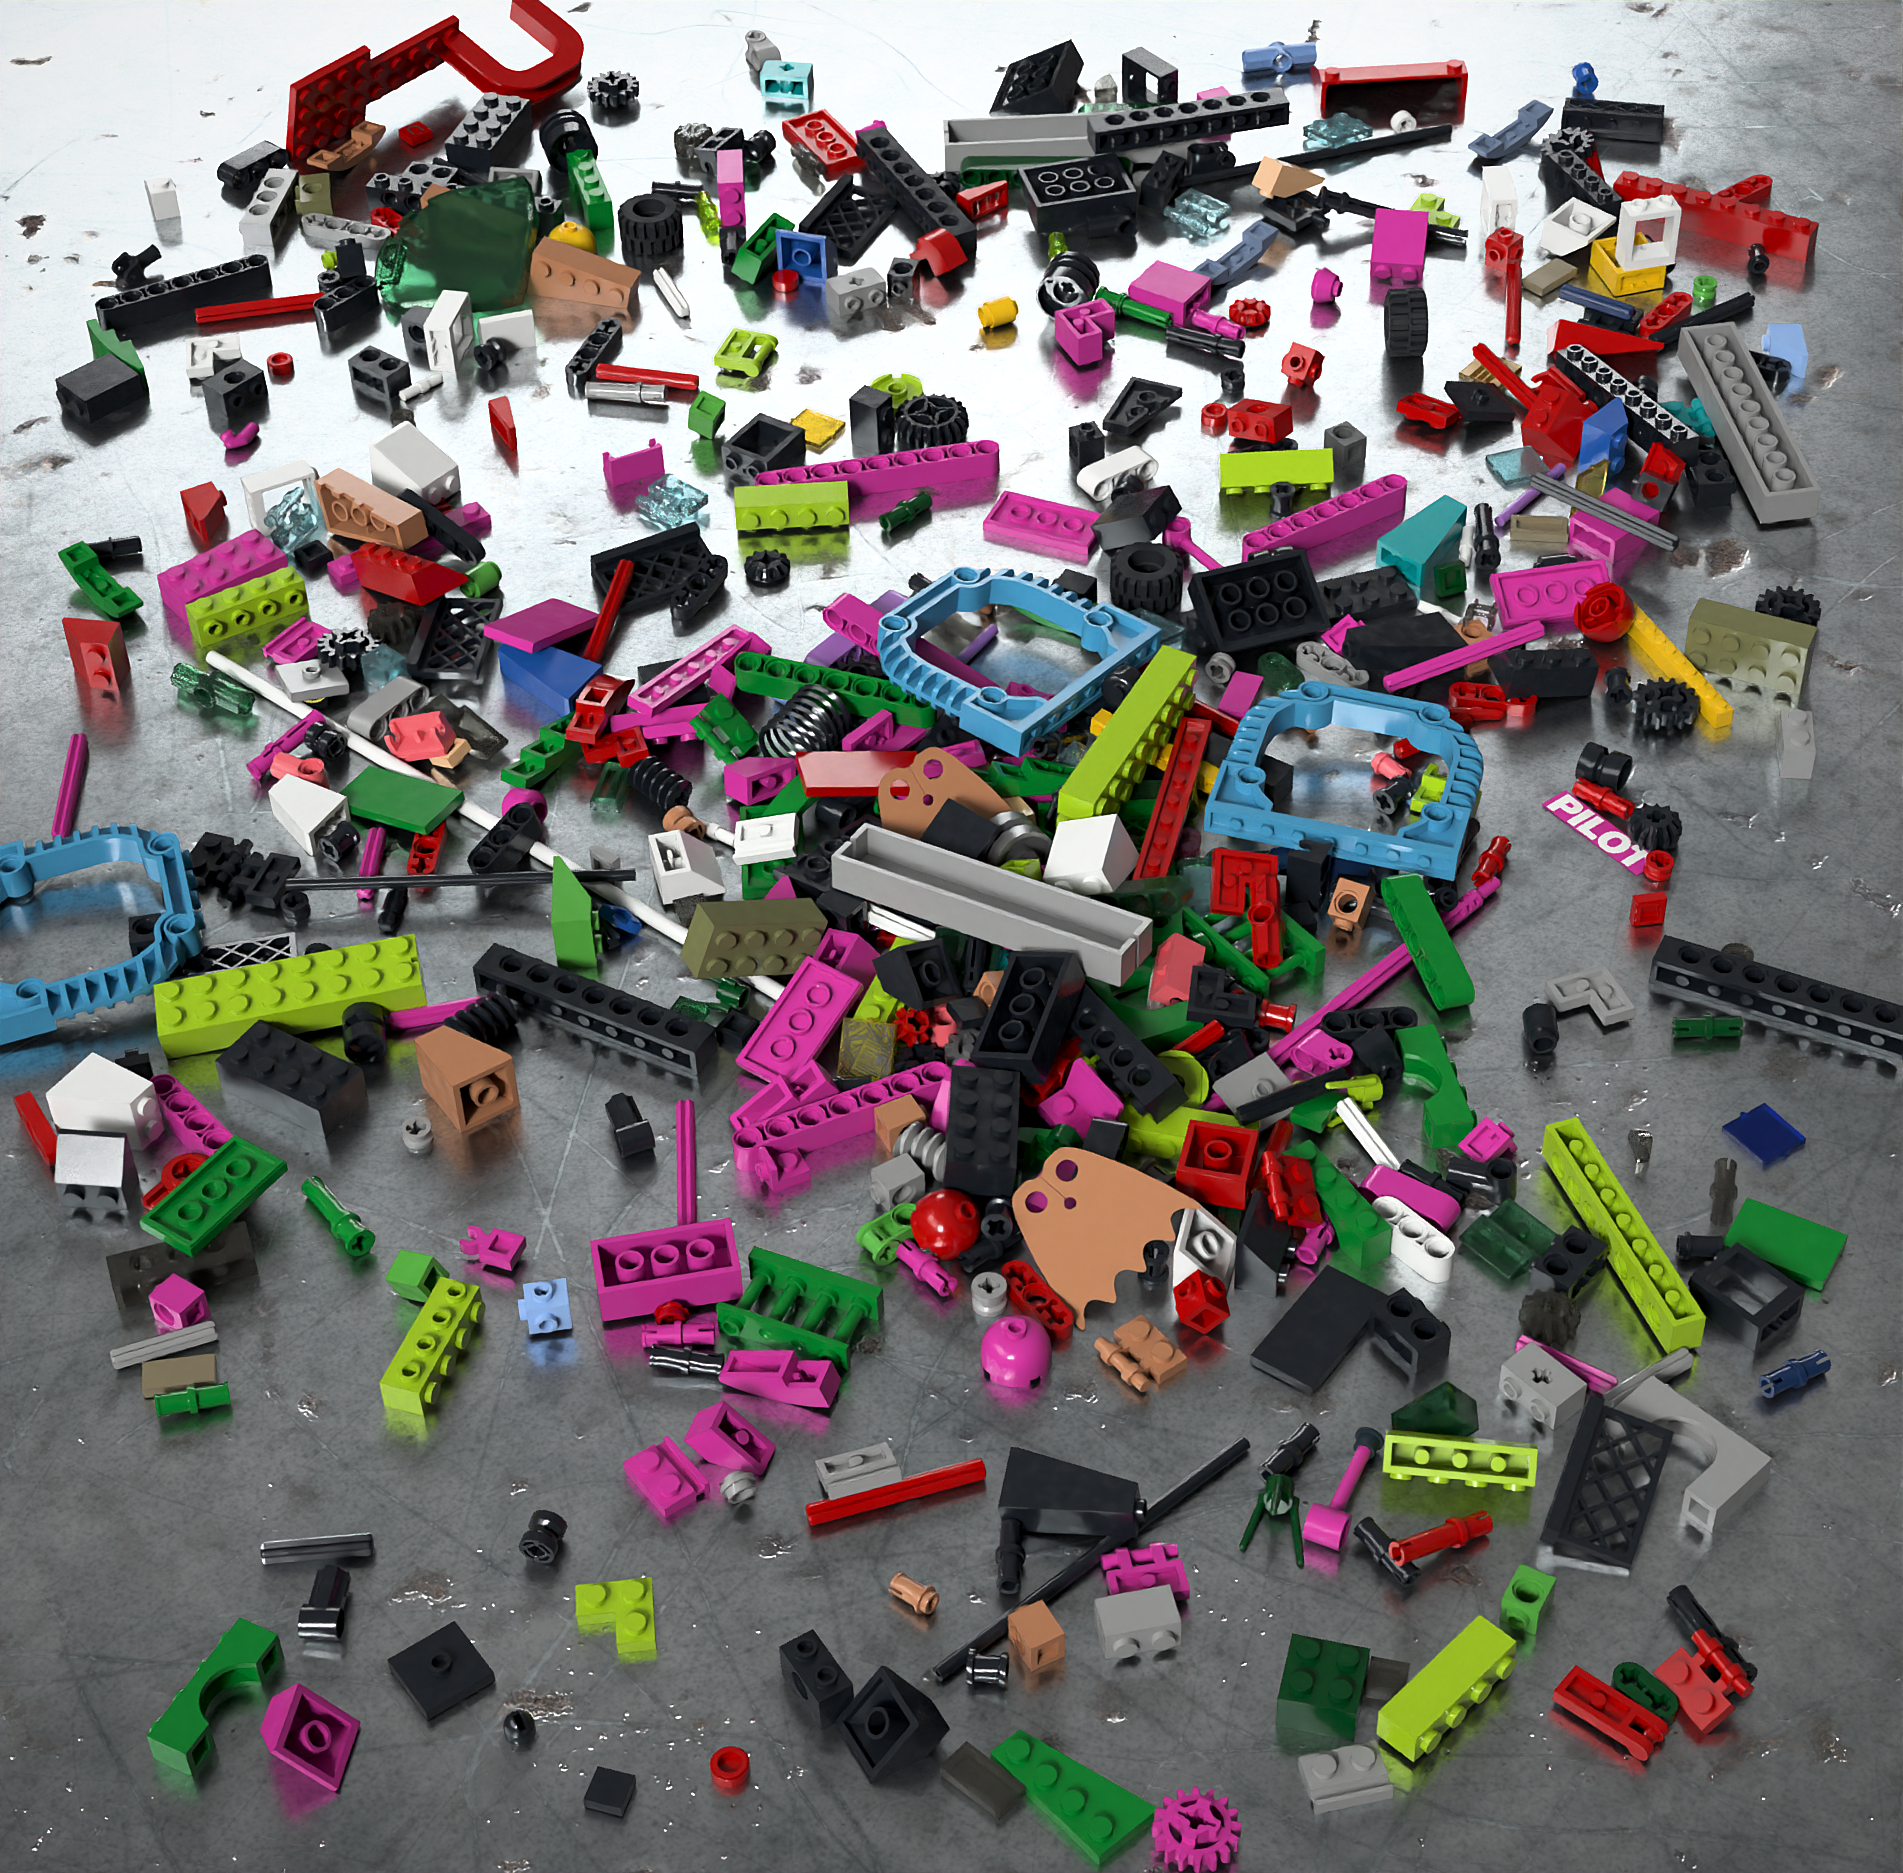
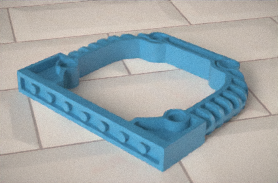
M961 566L938 578L928 587L922 589L889 613H886L879 620L877 650L880 652L882 671L885 676L889 677L890 683L894 687L901 686L902 692L909 696L916 694V699L922 703L929 701L931 707L935 710L945 709L946 715L951 718L960 717L959 728L1019 758L1030 750V743L1034 738L1042 737L1048 732H1054L1102 696L1101 685L1104 678L1117 666L1131 665L1139 669L1155 657L1159 651L1162 629L1105 601L1094 607L1091 600L1085 597L1079 600L1077 593L1073 591L1065 593L1063 592V587L1056 583L1050 586L1049 580L1044 577H1039L1035 580L1033 579V574L1024 571L1019 575H1014L1013 569H1002L996 574L991 575L989 568L976 570L971 567ZM988 604L1013 605L1030 611L1081 637L1080 644L1082 647L1092 652H1098L1103 661L1091 670H1087L1083 676L1075 682L1068 684L1064 690L1047 701L1039 696H1009L1003 689L998 687L978 688L924 661L915 654L916 639L956 612H974Z
M1305 681L1299 685L1298 689L1283 691L1279 697L1265 698L1257 706L1252 707L1246 712L1245 717L1238 725L1226 760L1222 761L1205 806L1203 831L1310 852V850L1299 847L1300 840H1311L1322 844L1327 842L1332 844V857L1454 881L1483 777V757L1478 750L1475 740L1470 735L1464 733V729L1460 724L1450 719V712L1442 705L1320 681ZM1330 724L1407 738L1410 744L1418 750L1440 755L1449 768V774L1440 801L1424 805L1421 809L1419 821L1399 828L1397 836L1273 812V803L1264 794L1266 774L1259 767L1267 746L1279 733L1293 726L1304 729H1320Z
M111 822V827L100 829L98 825L91 826L92 831L81 833L80 830L73 831V836L62 838L60 834L54 836L55 841L45 844L43 840L36 841V846L27 849L23 840L0 846V903L7 897L26 895L32 890L34 883L102 863L130 861L142 863L149 878L155 882H161L167 911L158 918L154 925L155 941L140 954L124 962L47 984L40 978L35 977L24 979L16 985L0 982V1045L57 1030L56 1019L68 1017L69 1020L76 1019L77 1013L87 1011L88 1015L95 1013V1008L106 1006L107 1009L115 1008L114 1003L124 1000L129 1004L134 1002V997L143 993L147 997L153 993L152 988H154V984H159L162 981L164 983L165 979L170 978V974L179 964L182 969L187 958L194 957L201 952L203 948L201 930L206 929V924L202 911L196 910L202 908L197 890H192L198 888L193 870H188L193 868L190 852L188 849L182 850L176 834L171 832L158 834L151 828V832L138 828V825L135 823H130V827L118 826L117 822Z

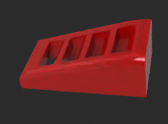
M1002 180L956 194L957 207L970 222L1009 204L1008 182Z
M502 396L489 400L490 424L510 450H517L516 428L508 397Z

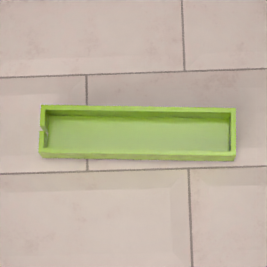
M1162 645L1060 789L1057 808L1059 815L1056 820V830L1058 823L1063 821L1111 814L1118 815L1121 804L1128 802L1134 785L1136 783L1140 784L1143 780L1147 766L1149 764L1153 765L1156 761L1160 747L1167 745L1173 728L1179 727L1184 712L1186 710L1190 711L1194 705L1196 693H1193V687L1199 671L1195 669L1197 656Z
M415 934L153 985L158 1038L167 1060L228 1048L258 1020L287 1034L294 1035L342 1025L344 1010L358 1002H371L380 1006L385 1016H388L390 1012L428 1005L422 961Z

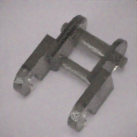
M1476 598L1474 603L1468 605L1462 626L1467 627L1469 621H1472L1474 616L1488 618L1487 631L1492 632L1496 623L1497 613L1499 612V608H1496L1497 603L1494 602L1492 606L1480 604L1479 599ZM1477 610L1487 611L1489 614L1477 612Z

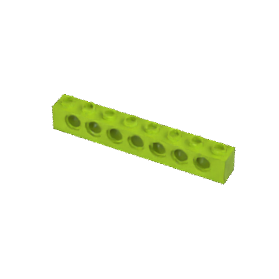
M1573 1117L1545 1125L1542 1146L1543 1157L1592 1235L1608 1244L1607 1259L1666 1353L1669 1355L1681 1347H1685L1688 1350L1701 1346L1706 1316L1579 1119Z

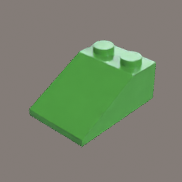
M553 856L551 924L557 965L562 969L597 967V954L603 953L602 934H596L595 931L600 930L599 911H593L591 897L560 856Z

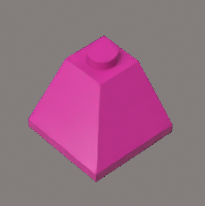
M297 1683L271 1698L260 1733L270 1753L331 1791H335L339 1787L360 1721L302 1684Z

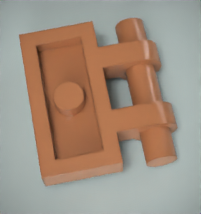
M1142 1314L1114 1330L1115 1342L1110 1343L1102 1336L1094 1343V1347L1101 1353V1359L1108 1366H1114L1120 1371L1121 1379L1129 1386H1135L1140 1392H1145L1151 1385V1381L1147 1377L1151 1376L1160 1385L1188 1367V1357ZM1130 1356L1136 1362L1131 1363L1127 1357Z

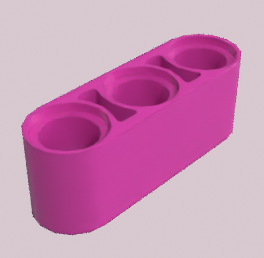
M1383 1165L1374 1166L1356 1188L1371 1206L1379 1197L1390 1196L1398 1199L1443 1235L1446 1234L1461 1213L1460 1205L1450 1195Z

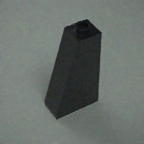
M1440 612L1348 628L1342 644V654L1356 670H1402L1468 646L1469 644ZM1464 666L1455 670H1463Z
M1011 1447L998 1510L1001 1522L1005 1519L1019 1520L1021 1525H1024L1023 1531L1137 1537L1140 1522L1146 1521L1147 1501L1146 1499H1141L1137 1482L1022 1448Z

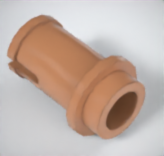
M898 1572L890 1582L889 1586L891 1588L888 1589L889 1593L914 1606V1610L918 1614L932 1613L939 1602V1594L936 1593L935 1587L932 1585L924 1586L907 1576L904 1572Z

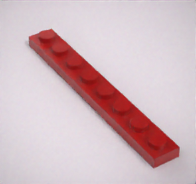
M1189 717L1181 718L1132 878V890L1164 894L1212 732L1211 720Z

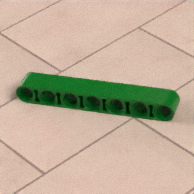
M743 652L735 658L736 685L745 692L790 700L798 692L799 688L807 684H816L835 693L846 705L850 714L871 718L884 709L892 713L893 723L923 729L932 727L937 721V710L931 707L929 701L922 703L916 699V694L906 695L902 692L901 686L894 687L889 680L755 652ZM807 690L822 696L831 703L836 711L841 712L834 700L825 693L818 690ZM811 696L801 697L815 702L821 708L828 709L827 706H825L816 698H813Z

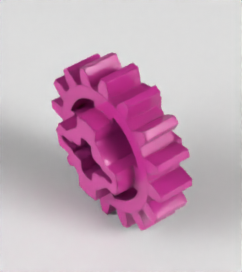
M1193 1786L1192 1795H1186L1181 1788L1177 1789V1799L1175 1801L1165 1796L1163 1798V1809H1155L1154 1822L1152 1823V1837L1155 1838L1156 1851H1164V1862L1167 1864L1175 1859L1178 1860V1870L1181 1872L1186 1869L1187 1865H1192L1195 1873L1201 1872L1202 1865H1207L1214 1872L1217 1868L1218 1859L1228 1864L1230 1862V1853L1237 1852L1239 1849L1241 1823L1237 1822L1238 1811L1236 1808L1228 1809V1798L1226 1796L1218 1801L1215 1800L1214 1790L1211 1788L1206 1795H1200L1198 1786Z

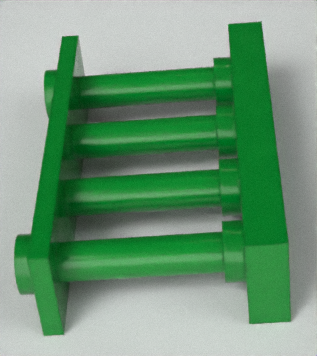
M1245 887L1243 915L1247 918V912L1251 907L1250 887ZM1188 906L1182 909L1183 935L1186 937L1197 931L1205 934L1213 945L1214 954L1212 959L1232 977L1236 976L1239 978L1244 986L1262 996L1261 1003L1264 998L1269 999L1270 982L1298 966L1304 967L1313 976L1324 971L1326 947L1283 910H1281V918L1285 923L1286 930L1282 936L1283 950L1290 956L1281 961L1278 967L1261 971L1252 963V948L1241 953L1231 945L1252 933V925L1249 921L1220 935L1211 926L1230 917V915L1208 913L1199 917Z
M754 1246L748 1255L750 1279L752 1281L736 1306L718 1302L716 1305L718 1329L729 1335L740 1336L778 1350H794L797 1356L808 1360L832 1361L835 1369L848 1373L851 1364L849 1344L846 1343L862 1317L879 1321L884 1313L883 1288ZM765 1285L784 1290L768 1317L750 1312ZM797 1296H803L816 1301L800 1328L782 1322ZM830 1306L848 1311L832 1339L814 1333Z

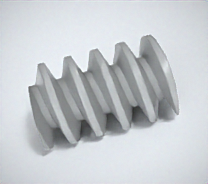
M916 1121L898 1137L892 1154L895 1158L907 1152L926 1175L934 1176L939 1182L943 1181L945 1136L942 1133L934 1135L933 1128L926 1127L923 1129V1124Z

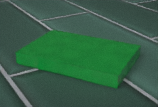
M1747 1197L1723 1240V1250L1727 1251L1738 1242L1789 1279L1822 1291L1847 1243L1848 1235Z

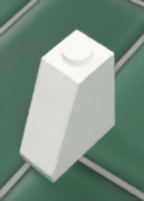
M288 773L268 791L273 815L311 856H314L320 850L318 841L321 837L329 836L337 829V825L341 821L349 822L351 820L347 796Z

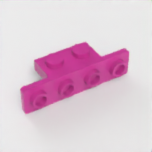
M708 703L666 708L652 718L640 712L614 715L610 717L611 733L639 725L645 742H650L651 746L669 744L668 739L680 738L681 742L699 740L695 735L697 731L689 722L696 715L700 717L698 713Z
M882 709L842 739V750L906 751L926 735V729L897 723L893 725L892 713Z

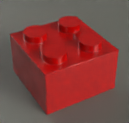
M1190 1119L1176 1169V1190L1197 1202L1245 1210L1257 1161L1259 1131Z

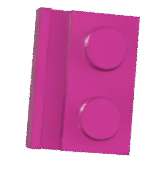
M301 617L263 647L264 657L268 658L271 656L275 662L281 665L309 661L317 655V639L323 638V633L332 634V631L313 621L309 623L305 617Z
M669 1436L663 1438V1443L657 1446L653 1444L623 1462L626 1474L665 1518L697 1500L696 1496L699 1494L710 1492L709 1481Z

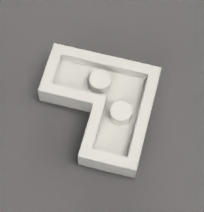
M240 334L186 339L187 378L214 376L215 360L241 358Z

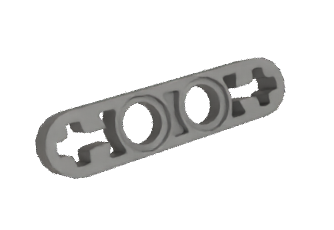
M309 213L302 218L304 233L309 236L336 242L342 239L355 238L356 242L362 243L363 248L378 251L386 250L392 246L391 231L385 227L321 213Z

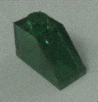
M1448 1381L1443 1382L1391 1413L1392 1430L1468 1437L1479 1430L1476 1400Z

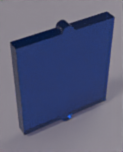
M1766 1103L1747 1113L1741 1112L1740 1117L1722 1126V1132L1762 1167L1780 1157L1786 1158L1789 1152L1806 1143V1138Z

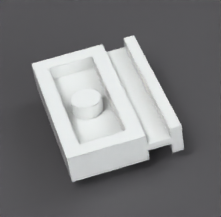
M796 813L736 822L735 854H733V860L736 865L797 857L795 847L798 845L799 818Z

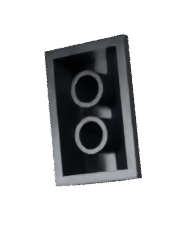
M1589 648L1505 651L1490 656L1487 660L1507 699L1531 698V695H1537V698L1589 696L1592 693L1600 667Z

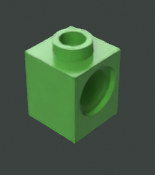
M701 390L689 408L688 428L712 440L725 420L726 401Z
M1520 1563L1502 1597L1499 1620L1507 1623L1514 1629L1524 1630L1536 1635L1553 1603L1557 1578Z

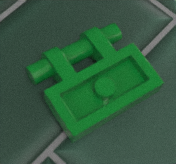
M722 692L715 696L698 713L700 717L696 715L689 722L697 731L695 735L700 740L704 739L715 751L713 755L719 761L722 759L726 765L738 761L758 741L756 730Z

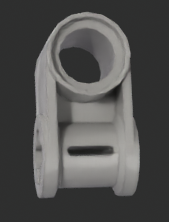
M750 30L745 33V41L747 42L745 58L753 65L755 70H762L766 60L782 61L778 46L763 31Z

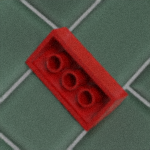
M375 542L363 544L360 546L359 551L350 555L361 586L419 606H424L469 581L467 575Z

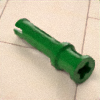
M1101 286L1096 292L1094 300L1103 298L1115 311L1116 316H1123L1125 314L1158 325L1164 329H1167L1173 319H1169V317H1173L1172 312L1134 301L1126 293L1118 294L1109 291L1105 286Z
M311 1177L312 1181L317 1185L316 1187L309 1179H306L302 1185V1192L330 1222L331 1232L335 1238L344 1241L347 1252L352 1256H361L367 1253L375 1243L374 1233L369 1228L362 1226L361 1219L357 1213L344 1208L325 1186L320 1177Z

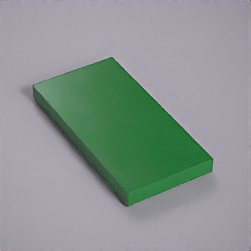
M371 765L339 792V794L347 796L350 814L423 835H428L465 800L461 790Z
M769 805L740 807V821L761 818ZM803 814L799 817L798 845L795 847L797 855L804 852ZM793 857L742 865L743 899L764 898L778 882L773 879V869L781 864L785 867L793 863ZM793 888L796 896L806 895V893Z
M235 1134L139 1220L141 1229L193 1258L288 1171L287 1163Z

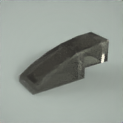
M439 694L420 709L419 714L442 711L457 735L456 738L468 741L472 749L467 754L488 760L508 745L509 740L468 706L464 704L458 708L443 694Z

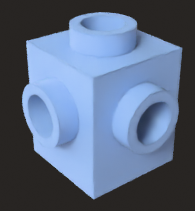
M566 1278L523 1284L525 1299H518L519 1315L521 1321H528L530 1334L573 1328Z

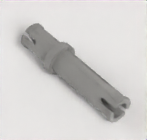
M587 381L585 395L586 399L630 400L636 403H643V401L667 402L668 389L667 385L644 384L642 381H637L636 384Z

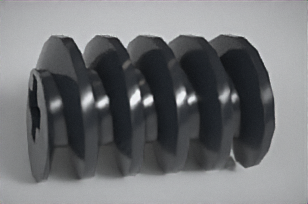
M655 755L635 762L627 772L626 779L628 784L635 787L637 791L658 805L662 810L668 812L671 808L679 805L687 807L689 797L692 794V783L684 779L679 773H676L671 767H668L663 761H660Z
M492 990L487 993L486 997H481L476 1000V1003L467 1005L465 1010L461 1009L455 1012L454 1016L445 1018L443 1025L486 1043L487 1036L485 1032L494 1038L498 1036L496 1025L500 1030L506 1031L509 1027L507 1019L515 1025L519 1023V1017L511 1000L504 993Z

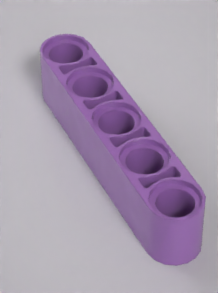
M890 589L872 602L870 606L885 615L910 598ZM835 631L807 654L803 663L838 669L837 661L848 664V657H852L856 662L859 661L861 655L867 658L871 653Z

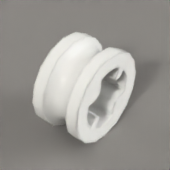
M1403 110L1392 117L1391 126L1396 133L1415 130L1416 121L1408 111Z

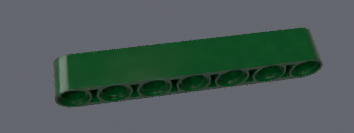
M968 156L961 161L959 181L963 187L972 189L1006 180L1008 182V189H1022L1017 168L1091 156ZM1118 157L1132 183L1133 162L1127 157Z

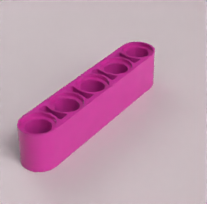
M158 1074L149 1080L154 1084L164 1125L192 1153H201L210 1157L233 1137L174 1076Z

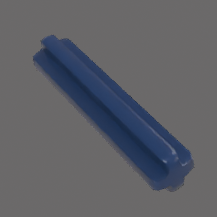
M1564 284L1560 288V299L1629 321L1634 315L1635 307L1633 305L1569 284Z

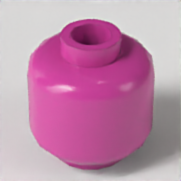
M515 787L509 790L502 801V816L515 804L526 802L534 807L537 817L542 824L548 813L547 802L543 794L524 787Z

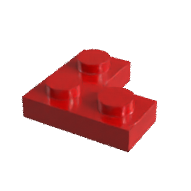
M639 725L602 735L596 744L581 743L587 764H601L607 762L611 757L617 756L621 768H630L635 762L650 756Z
M1215 848L1212 852L1209 913L1241 917L1244 914L1245 887H1250V883L1254 881L1255 876L1267 874L1268 876L1277 877L1278 855Z

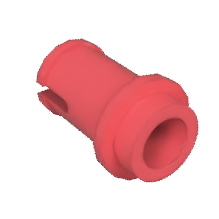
M1388 752L1377 753L1371 762L1374 773L1377 775L1383 774L1389 779L1402 775L1409 780L1412 775L1410 769L1393 760L1392 754Z

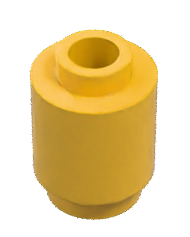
M1008 295L984 302L983 306L978 307V317L983 327L989 326L994 328L1016 320V315L1019 314L1016 300L1011 299Z

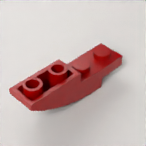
M601 674L591 680L575 702L576 713L566 729V739L596 744L610 717L619 714L635 685V679Z

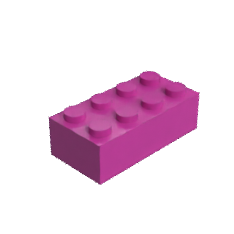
M255 528L230 541L221 543L211 550L196 555L177 566L169 568L158 574L157 580L163 603L189 626L185 608L186 604L219 593L227 588L246 583L254 578L273 573L278 569L286 568L288 563L286 554Z
M730 1218L590 1241L603 1322L652 1314L659 1305L668 1301H676L683 1308L717 1303L719 1301L740 1299L743 1295L741 1268Z

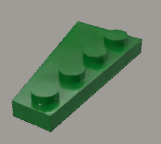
M1021 1729L990 1752V1761L1098 1865L1102 1864L1154 1822V1814L1157 1807Z

